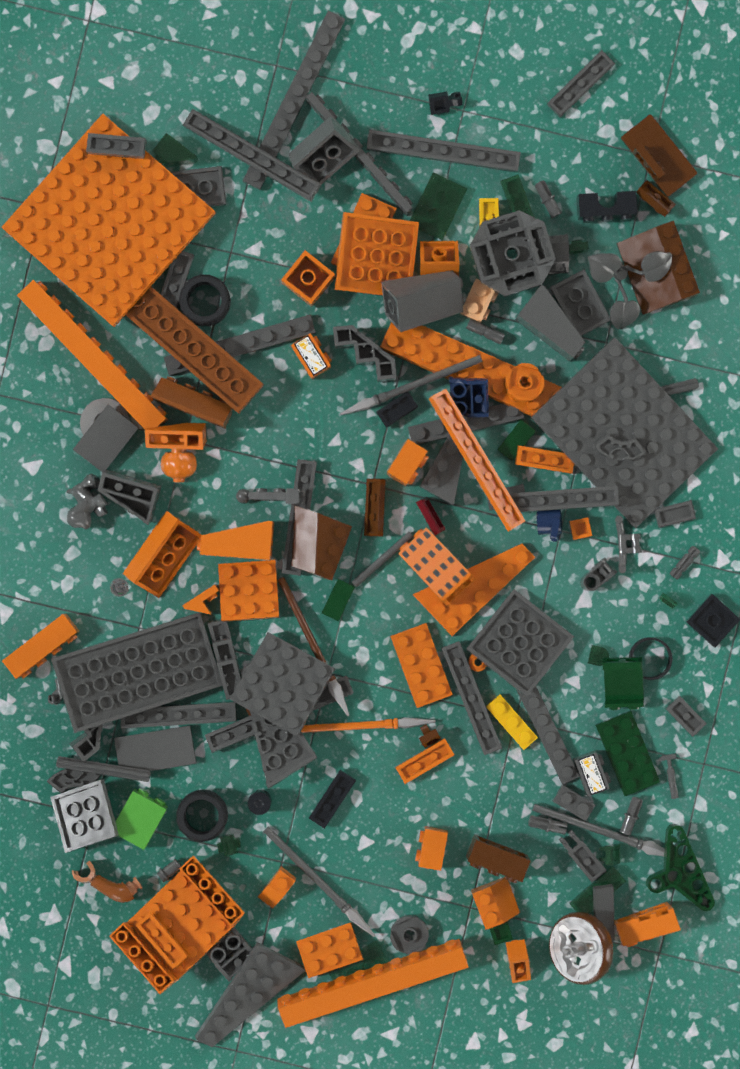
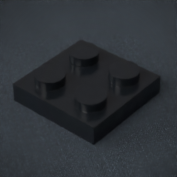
M710 594L687 619L686 623L711 646L716 648L740 621V618L717 597Z

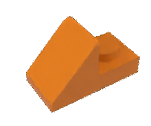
M214 584L182 606L187 610L211 615L212 612L205 603V600L210 602L218 597L217 592L220 589Z

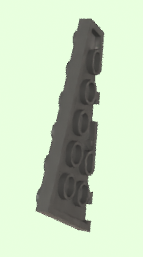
M257 942L195 1035L196 1040L210 1047L215 1046L305 971V967Z

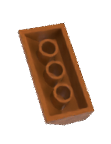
M167 376L166 379L161 377L152 392L151 398L226 429L233 408L221 398L220 401L214 399L213 394L203 391L201 394L195 391L196 387L189 384L179 385L177 384L178 380Z

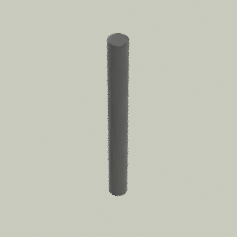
M410 532L406 533L357 576L352 583L358 587L399 551L404 543L409 542L413 535Z

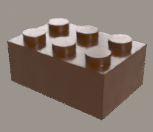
M475 834L466 854L470 866L477 869L484 867L488 870V873L495 876L502 874L506 877V880L517 883V881L523 882L531 862L527 854Z

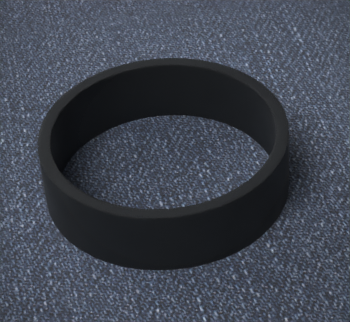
M647 637L640 639L632 646L629 652V657H633V652L635 648L640 643L646 640H656L664 645L668 652V665L666 669L658 676H643V678L647 680H656L663 677L668 673L672 665V653L670 648L665 642L657 638Z

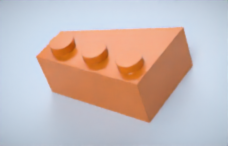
M667 901L614 920L620 942L623 946L627 945V947L634 946L644 940H651L655 937L681 930L675 912Z

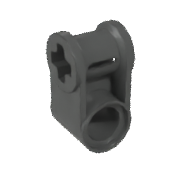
M605 557L582 577L580 583L585 591H595L617 573L606 562L607 559ZM589 577L595 581L592 588L586 585V580Z

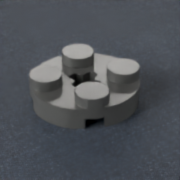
M402 916L391 926L390 939L394 948L399 952L409 955L412 952L422 951L426 946L429 937L428 928L425 922L418 916ZM407 930H410V932L414 931L413 939L410 940L408 937H404Z

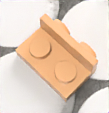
M475 279L463 305V312L460 314L480 323L482 319L487 320L491 311L488 309L490 302H495L498 293L482 284L480 280Z

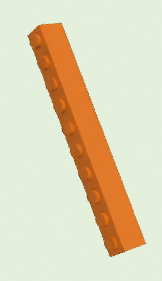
M32 280L17 294L22 302L144 429L160 427L168 420L165 417L167 413L160 406L156 408L153 405L152 401L154 399L147 392L143 394L138 389L140 387L139 383L134 378L130 380L125 375L127 371L120 364L116 366L112 362L114 357L107 350L103 352L99 348L101 344L94 336L90 339L86 334L88 330L81 323L77 325L72 320L74 315L68 309L64 311L59 306L61 302L54 295L50 297L46 293L48 288L41 281L37 283L35 280Z
M460 939L449 940L444 944L431 946L420 952H412L402 958H394L384 964H376L366 970H358L348 976H340L330 982H322L315 987L304 988L293 994H285L277 999L278 1011L285 1028L469 968Z

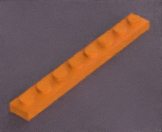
M447 389L429 398L430 403L507 531L509 532L524 523V517Z

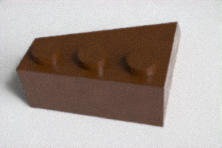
M294 505V539L292 543L291 566L332 581L352 526Z

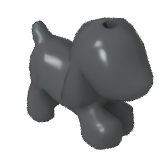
M92 473L87 475L81 483L66 491L72 494L78 502L67 513V522L73 528L88 529L91 526V513L93 511L99 517L108 514L105 507L108 503L103 498V495L100 493L94 496L90 492L92 489H98L100 483L99 478Z

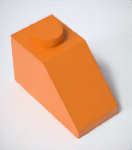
M281 866L259 894L258 898L273 909L295 883L296 877Z
M525 940L506 942L512 983L531 980Z

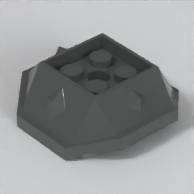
M522 211L512 212L482 222L470 244L481 283L504 297L541 286L556 260L544 221ZM514 250L517 257L510 259L507 256V251Z

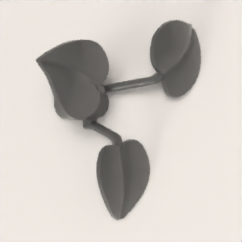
M655 251L647 254L641 262L643 271L631 268L629 265L624 266L621 259L612 253H599L588 256L592 278L596 282L603 283L614 277L623 295L624 301H616L610 310V319L615 328L623 329L638 318L640 313L638 303L634 300L628 301L621 280L627 277L628 271L640 275L645 274V279L649 282L662 279L671 267L672 254L670 252Z

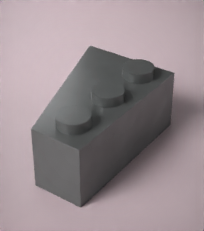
M450 436L447 437L420 488L453 506L463 456Z
M105 470L102 472L97 491L149 525L152 522L162 486Z

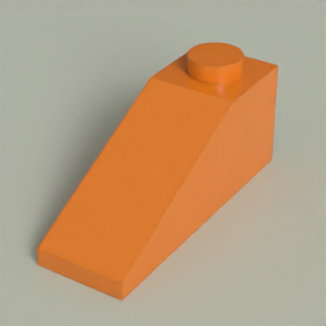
M181 423L145 429L146 448L203 450L207 441L206 423Z

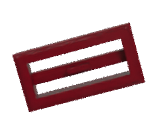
M428 497L417 501L416 504L434 536L443 532L445 527Z

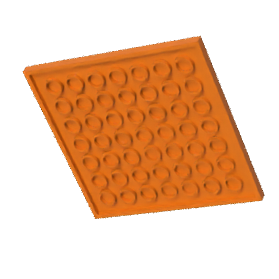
M102 114L1 228L108 323L115 327L216 212L146 150L144 159L87 154L88 133L128 136L108 117Z

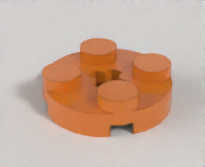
M521 363L508 372L505 387L507 394L519 402L534 401L541 394L545 381L536 366L529 363ZM526 378L530 386L522 387L520 381Z

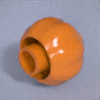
M171 449V452H166L162 456L161 469L166 476L173 478V482H185V478L195 473L197 460L192 452H187V449Z

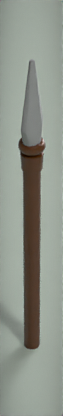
M285 577L280 578L278 582L315 657L327 664ZM332 675L328 682L329 692L346 715L349 716L341 685L336 681V676Z

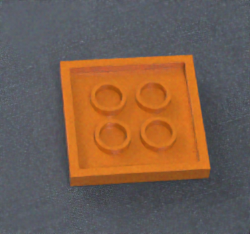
M276 560L218 564L222 622L279 618Z

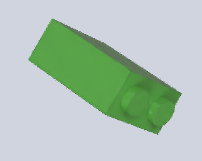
M139 788L132 791L116 820L119 837L145 850L168 807L165 805V801L157 797L153 799L148 796L149 793Z

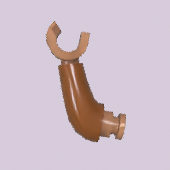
M90 861L86 863L90 868V875L88 877L82 878L79 875V871L72 870V875L76 881L83 884L91 883L90 885L116 902L125 903L134 900L133 895L137 893L136 890L143 888L136 877L133 878L132 882L128 881L124 884L123 881L115 883L101 875H96V870Z

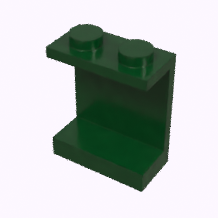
M642 657L603 658L605 708L619 710L621 707H629L630 710H637L640 707H644Z

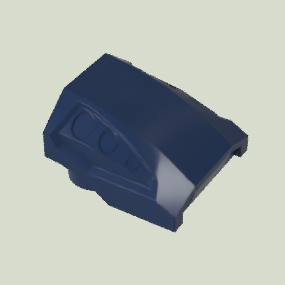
M449 376L450 396L462 416L469 418L489 417L488 379L453 378Z

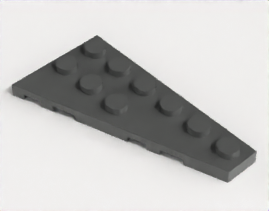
M249 665L240 670L242 677ZM250 711L267 789H270L317 759L316 754L302 732L296 737Z

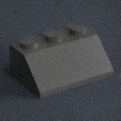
M329 117L289 153L293 168L322 185L360 151V148L344 127L332 117Z

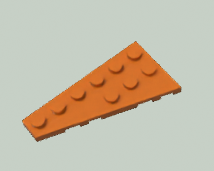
M519 544L468 568L467 570L475 580L447 606L429 587L412 595L453 636L522 571L535 556L523 544Z

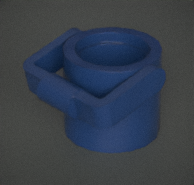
M561 509L537 511L538 535H550L551 541H559L560 534H562Z

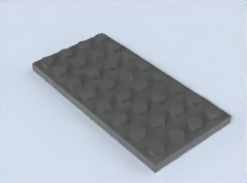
M200 612L51 659L74 733L223 686Z

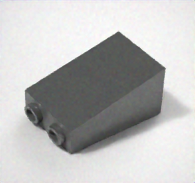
M452 270L381 282L385 315L400 332L463 312L464 297L461 292L463 282L461 277L457 276Z
M541 284L515 320L568 361L572 358L576 360L585 349L582 347L585 341L545 286Z

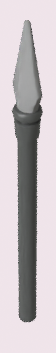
M481 355L388 392L385 391L378 395L375 394L371 398H365L340 413V415L370 409L393 397L483 362Z
M538 804L533 806L532 811L626 843L629 846L644 851L648 855L664 857L665 848L653 841L638 840L636 837H629Z
M269 826L263 831L335 902L337 907L341 909L342 913L347 915L350 921L375 937V934L359 912L353 909L350 903H347L320 878Z

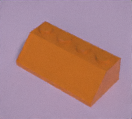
M166 511L122 574L134 584L160 598L197 545V540L201 539L202 534Z

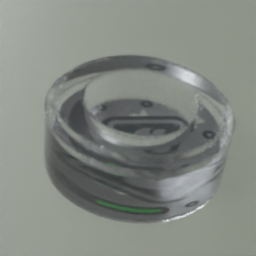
M116 578L110 584V591L116 597H123L129 592V583L123 578Z

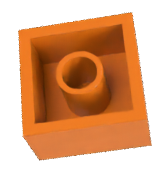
M305 250L281 279V282L312 307L335 279V273Z

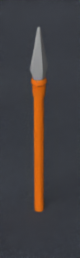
M394 718L393 720L385 719L381 721L304 725L301 732L410 728L434 723L436 720Z

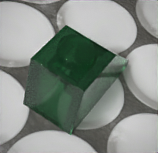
M167 133L152 151L159 163L162 165L167 164L169 167L193 164L198 161L195 154Z

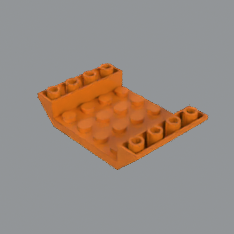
M194 855L180 868L181 871L128 922H123L110 935V938L159 994H162L186 974L235 927L245 914ZM149 912L155 915L189 955L175 969L171 968L136 927V924Z

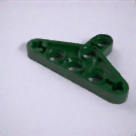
M670 824L665 833L664 869L650 875L646 880V886L653 893H660L674 887L703 911H710L714 907L715 901L686 833L680 825ZM673 829L680 831L677 833V835L681 841H677V839L673 835H671L673 834ZM682 845L687 846L688 849L685 855L678 854V848ZM688 863L695 864V869L692 872H686L685 870ZM677 871V878L669 880V872ZM659 879L660 886L655 889L651 888L652 880ZM701 880L702 887L694 889V881ZM702 893L704 897L708 900L706 906L704 904H701L703 902V899L700 894Z

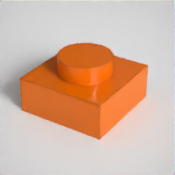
M588 517L569 521L573 540L592 536Z

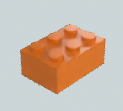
M407 439L386 475L404 486H407L408 483L412 485L418 475L415 471L418 467L422 469L429 458L426 456L428 451Z

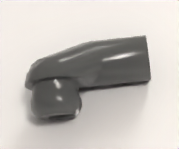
M55 679L56 690L48 696V702L52 705H57L63 700L57 679Z

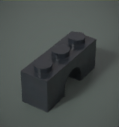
M636 191L616 192L614 195L615 204L610 208L603 207L599 203L598 193L578 194V220H583V223H592L594 219H602V222L613 221V218H621V221L632 220V217L637 215Z

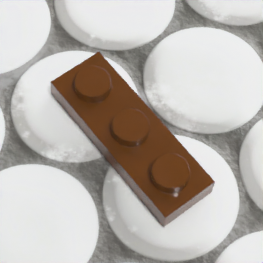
M367 479L364 536L383 537L386 479Z

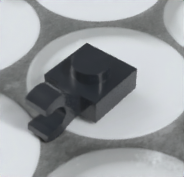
M447 91L428 95L431 115L450 112L449 107L463 105L460 92H454L450 96H448Z

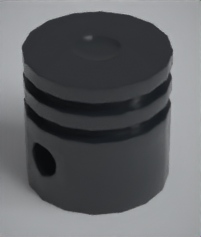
M262 789L254 791L248 799L249 810L256 815L265 814L270 809L272 803L270 794Z

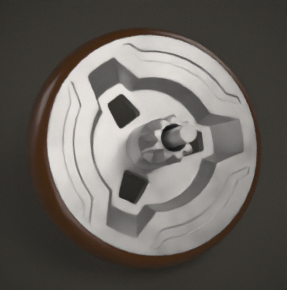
M572 912L561 917L552 928L549 939L550 956L555 968L565 979L575 984L588 985L599 981L606 975L613 960V943L607 928L598 918L585 912ZM571 934L577 938L574 942L570 936ZM576 957L581 958L580 964L576 963Z

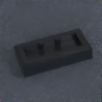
M408 391L376 411L385 427L388 428L417 409L418 405Z

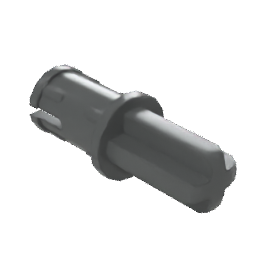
M544 180L538 182L535 188L542 199L541 203L545 205L551 219L560 215L562 212L554 199L555 195H552Z
M632 797L628 810L624 813L625 818L620 829L621 833L631 836L635 822L639 820L638 814L643 803L642 799Z
M530 816L528 826L545 830L547 833L551 831L565 835L567 829H562L567 828L566 822L551 820L550 817L546 819Z

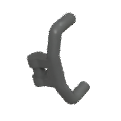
M616 516L615 523L619 548L618 570L620 573H625L627 554L642 553L639 541L641 534L625 535L622 516ZM626 540H632V548H626Z

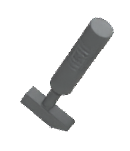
M676 753L662 755L658 761L667 760V776L671 799L679 798L675 771L671 764V759H676Z

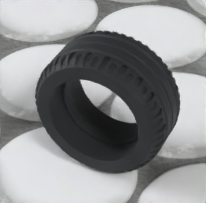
M202 274L194 276L184 284L180 292L179 303L183 314L196 325L207 327L216 325L226 317L230 309L231 298L227 287L220 279L215 276ZM202 285L215 287L221 295L219 309L210 316L195 314L189 305V297L192 291Z
M204 789L193 791L185 796L178 806L176 814L177 824L180 831L187 838L197 842L210 841L216 838L226 826L228 819L227 806L224 800L215 792ZM207 800L217 808L219 817L215 827L209 831H198L189 825L186 819V811L192 802Z

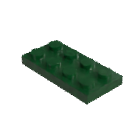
M631 710L595 725L624 796L660 782Z

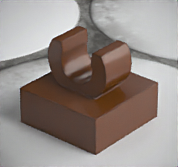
M427 724L420 727L423 736L419 739L424 748L441 740L436 729L430 731Z

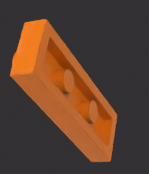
M518 446L515 465L569 474L573 473L574 463L564 453Z
M443 738L395 768L406 784L455 754L446 739Z
M149 912L136 924V927L172 969L179 966L189 956L152 912Z

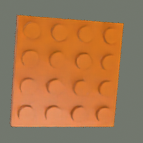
M343 212L335 290L383 296L382 281L412 277L419 222Z

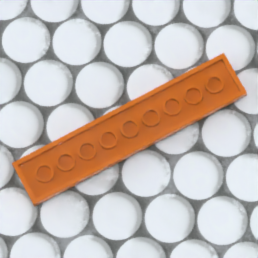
M391 322L380 346L383 351L433 373L481 355L483 362L444 378L449 379V376L453 378L488 379L489 398L517 408L519 411L530 416L535 414L562 388L544 379L543 391L534 401L519 402L507 394L505 387L506 376L515 366L423 325L400 332ZM526 378L520 381L522 387L530 386Z

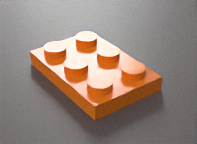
M351 922L296 941L308 979L363 960Z

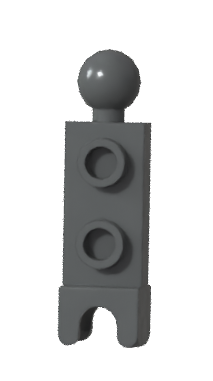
M256 488V492H249L247 489H240L236 493V499L242 504L247 503L249 500L286 501V504L305 505V490L286 489L285 492V489H274V492H267V489Z

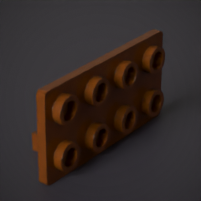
M651 114L621 137V140L667 197L697 175V171Z

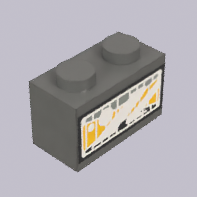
M592 751L573 758L588 797L610 789L608 784L611 783L608 773H604L602 769L604 761L601 754L597 755V752Z

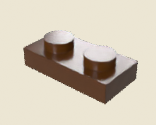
M648 180L636 191L643 201L649 203L657 213L664 217L676 205Z

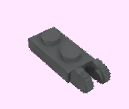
M571 829L568 833L577 844L571 848L565 838L561 837L559 841L567 849V853L588 879L594 882L607 870Z

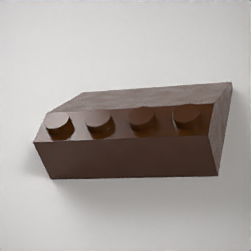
M674 220L617 243L624 266L629 265L631 268L643 271L641 262L647 254L655 251L670 252L672 254V263L669 271L658 281H647L645 274L640 275L632 271L627 273L642 315L695 297L700 293Z

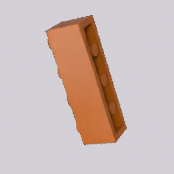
M66 613L62 614L3 659L2 662L15 679L20 677L24 679L32 673L30 669L34 666L40 667L47 662V656L51 653L54 656L62 650L61 646L64 643L70 644L77 639L76 634L80 631Z

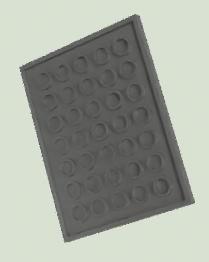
M615 337L530 417L595 487L618 486L619 505L614 507L634 528H637L718 450L712 441ZM606 434H610L619 441H628L636 437L647 453L633 460L620 461L603 456L592 445Z

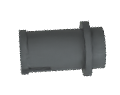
M174 859L163 869L160 868L157 874L163 882L169 881V878L178 872L182 866Z

